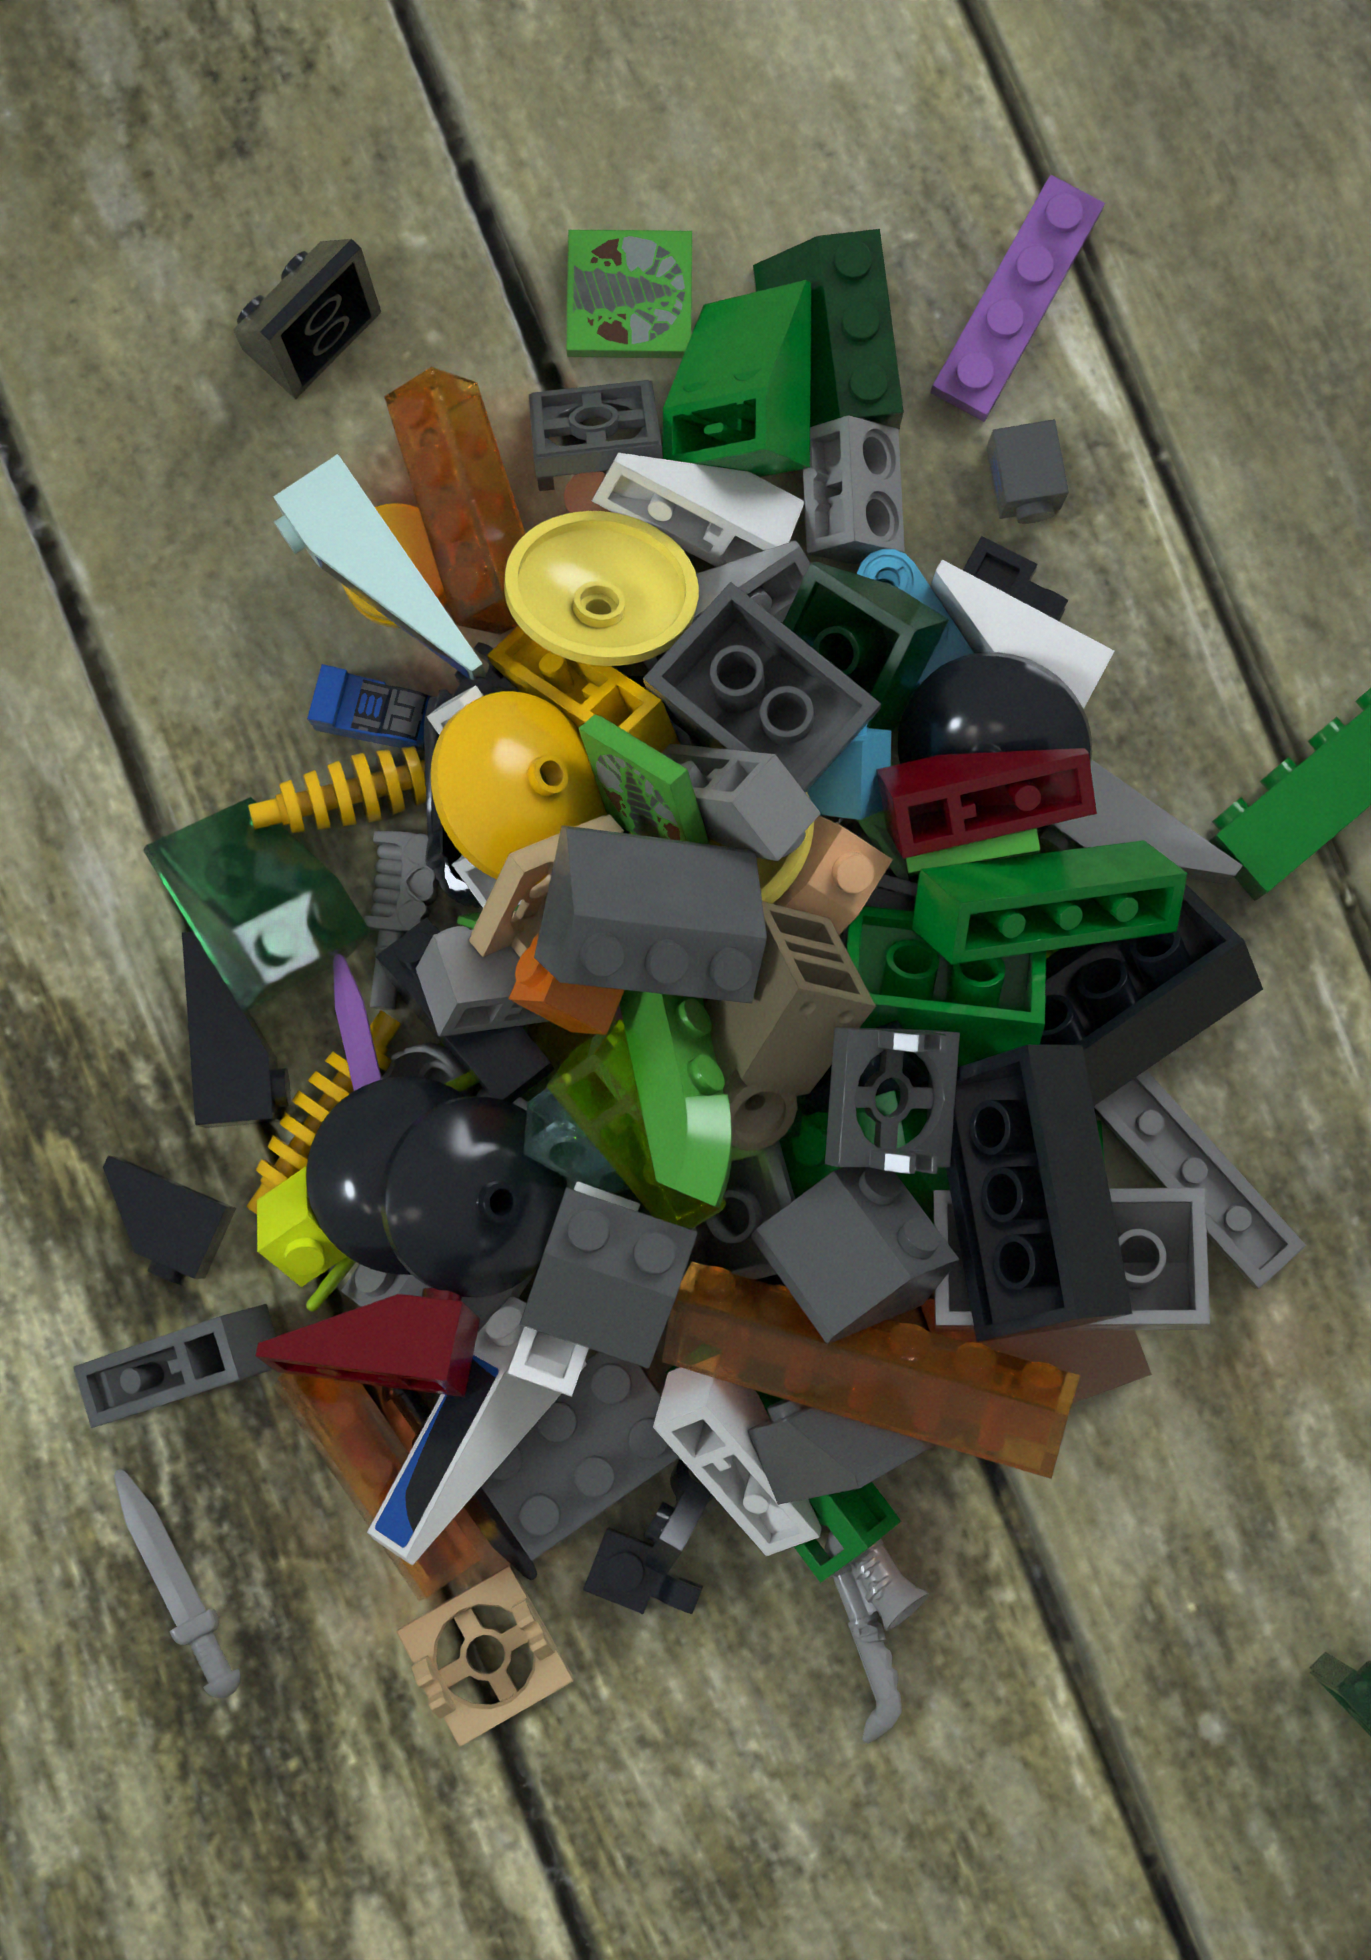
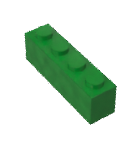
M1371 688L1355 701L1363 711L1346 726L1338 717H1335L1307 741L1315 752L1297 766L1288 757L1265 776L1260 782L1267 789V792L1251 806L1240 797L1212 821L1220 832L1212 837L1209 842L1243 865L1234 878L1254 901L1268 893L1371 806Z
M1145 840L920 869L912 929L950 964L1177 932L1188 873Z

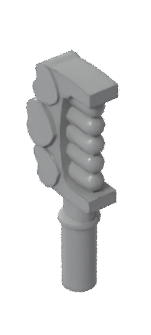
M374 831L373 842L379 845L377 855L381 858L376 862L375 868L380 874L376 875L373 880L374 885L378 888L372 894V899L376 904L372 905L370 909L372 916L365 915L364 926L367 929L379 931L377 947L374 948L376 956L426 917L430 916V910L426 905L436 901L439 881L435 876V871L430 869L425 862L428 842L426 834L401 831ZM375 957L370 1008L395 1010L397 990Z

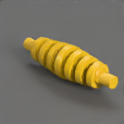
M415 746L402 747L403 765L395 767L390 750L376 751L378 772L371 773L364 753L350 756L355 778L345 779L341 763L338 760L327 765L330 781L328 785L320 786L315 770L303 774L305 791L295 793L291 779L279 784L280 794H276V798L248 805L254 830L283 823V826L289 824L292 833L305 832L302 817L313 815L317 830L328 829L331 826L327 811L337 809L343 827L356 825L352 804L360 802L368 823L381 820L379 797L386 796L392 815L405 811L402 792L406 790L411 791L416 806L426 802L425 760L420 761Z
M380 1010L371 1023L370 1030L378 1065L387 1071L392 1060L385 1056L388 1051L386 1047L402 1024ZM334 1051L325 1059V1062L338 1070L334 1079L331 1081L318 1071H315L307 1081L323 1091V1095L317 1102L302 1091H297L291 1101L309 1113L304 1122H301L285 1112L279 1124L294 1134V1137L288 1144L273 1135L267 1147L280 1156L273 1165L261 1158L255 1169L262 1175L260 1179L262 1184L246 1205L255 1214H257V1199L305 1166L307 1167L311 1145L322 1122L342 1099L354 1092L347 1060Z

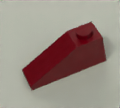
M1085 748L937 755L876 769L886 829L903 859L1097 814L1089 752Z
M424 1288L422 1296L396 1294L258 1343L255 1356L279 1373L465 1397L480 1318L461 1302L462 1297L458 1294L435 1288Z

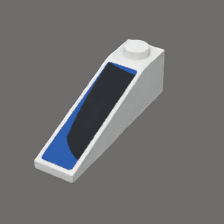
M512 1295L489 1318L488 1322L477 1334L465 1397L440 1395L367 1531L376 1542L411 1565L419 1559L562 1394L507 1374L524 1326L519 1324L527 1304ZM584 1361V1363H583V1366H582L581 1371H582V1370L584 1369V1367L587 1365V1363H586L585 1361Z

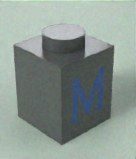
M1055 419L993 429L986 448L999 519L1016 516L1018 523L1029 524L1053 517L1055 515L1054 510L1061 509L1069 493Z

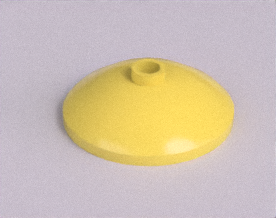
M580 511L548 519L533 527L517 542L507 561L504 592L507 606L516 623L532 640L545 649L580 663L620 666L654 658L673 646L693 622L699 598V585L695 569L684 550L660 529L624 514L605 511Z

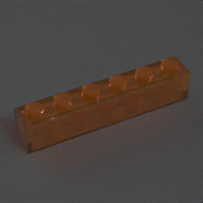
M691 1262L684 1275L670 1312L662 1358L663 1363L1052 1479L1080 1379V1375L1060 1370L1049 1363L1029 1361L992 1350L984 1344L964 1342L927 1331L916 1324L900 1323L889 1319L827 1344L786 1286L770 1285L733 1274L721 1267L705 1266L695 1262Z

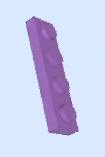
M1050 174L932 385L931 394L983 422L986 421L1098 220L1105 205L1104 202Z

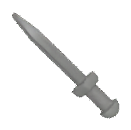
M117 1470L114 1479L125 1523L177 1626L169 1632L176 1643L191 1646L209 1683L203 1687L204 1690L215 1698L228 1697L237 1690L241 1675L239 1668L231 1670L213 1634L219 1627V1617L215 1609L206 1611L155 1507L124 1470Z

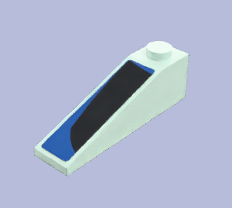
M338 454L273 496L283 515L274 521V524L295 554L306 548L320 568L464 676L475 680L476 676L486 678L482 662Z

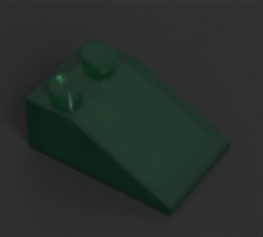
M252 797L149 843L143 849L243 1012L333 967V959L336 954H342L347 959L371 933V930L339 879L281 824L254 830L248 805L257 802Z

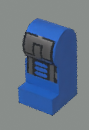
M322 664L307 719L315 731L397 748L415 746L416 751H424V718L428 700L432 696L408 688L388 686L385 682L349 674L345 669Z

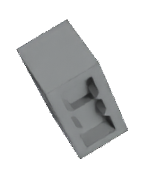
M849 415L810 427V468L803 469L807 554L858 565L870 553L880 549H895L904 553L899 429Z

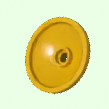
M502 691L482 696L458 710L449 719L438 737L431 762V789L441 824L459 852L472 865L496 880L510 853L559 834L562 825L576 827L603 815L607 816L579 728L558 707L544 699L515 691ZM540 770L544 773L548 785L543 781ZM546 876L540 879L535 885L540 883Z

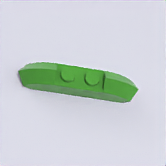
M624 990L619 1005L656 1181L719 1208L724 1197L731 1168L732 1126L728 1094L724 1095L723 1091L725 1080L716 1061L710 1035L712 1023L704 1008L703 998Z

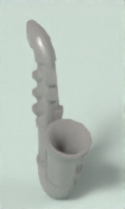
M830 1531L824 1550L832 1558L844 1548ZM879 1539L870 1548L830 1576L835 1581L849 1618L848 1627L852 1633L876 1700V1708L871 1712L866 1721L862 1737L863 1741L867 1744L890 1730L902 1713L901 1696L897 1690L898 1672L892 1668V1653L885 1647L884 1640L886 1638L883 1627L886 1631H889L901 1624L929 1596L926 1590L916 1587L901 1574L884 1547L882 1539ZM878 1613L882 1618L883 1627L882 1624L878 1622Z

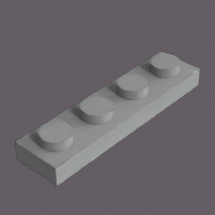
M1147 1070L1094 1106L1095 1114L1163 1188H1205L1207 1237L1254 1289H1260L1307 1246Z

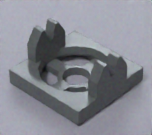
M641 380L529 394L533 456L539 491L555 490L553 476L607 471L618 453L663 459L652 381ZM590 418H605L609 420L597 426L579 424ZM642 427L640 433L632 439L606 441V438L614 435L618 430ZM573 435L578 439L587 440V444L559 447L549 437Z
M835 1027L825 1164L835 1167H871L884 1171L915 1174V1171L937 1174L938 1167H950L960 1033L945 1030ZM904 1051L914 1052L925 1062L930 1073L929 1087H913L909 1078L902 1073ZM881 1053L879 1071L871 1075L864 1086H858L860 1076L870 1060ZM893 1078L900 1088L901 1097L899 1105L890 1115L883 1116L876 1107V1092L884 1080ZM856 1108H864L867 1116L876 1122L874 1145L865 1138L856 1117ZM912 1108L927 1109L926 1124L919 1135L906 1145L897 1148L899 1122L907 1117Z

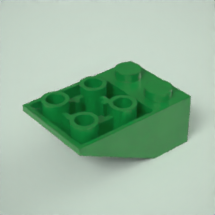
M803 280L703 305L663 407V459L748 471L758 477L810 468L811 282Z

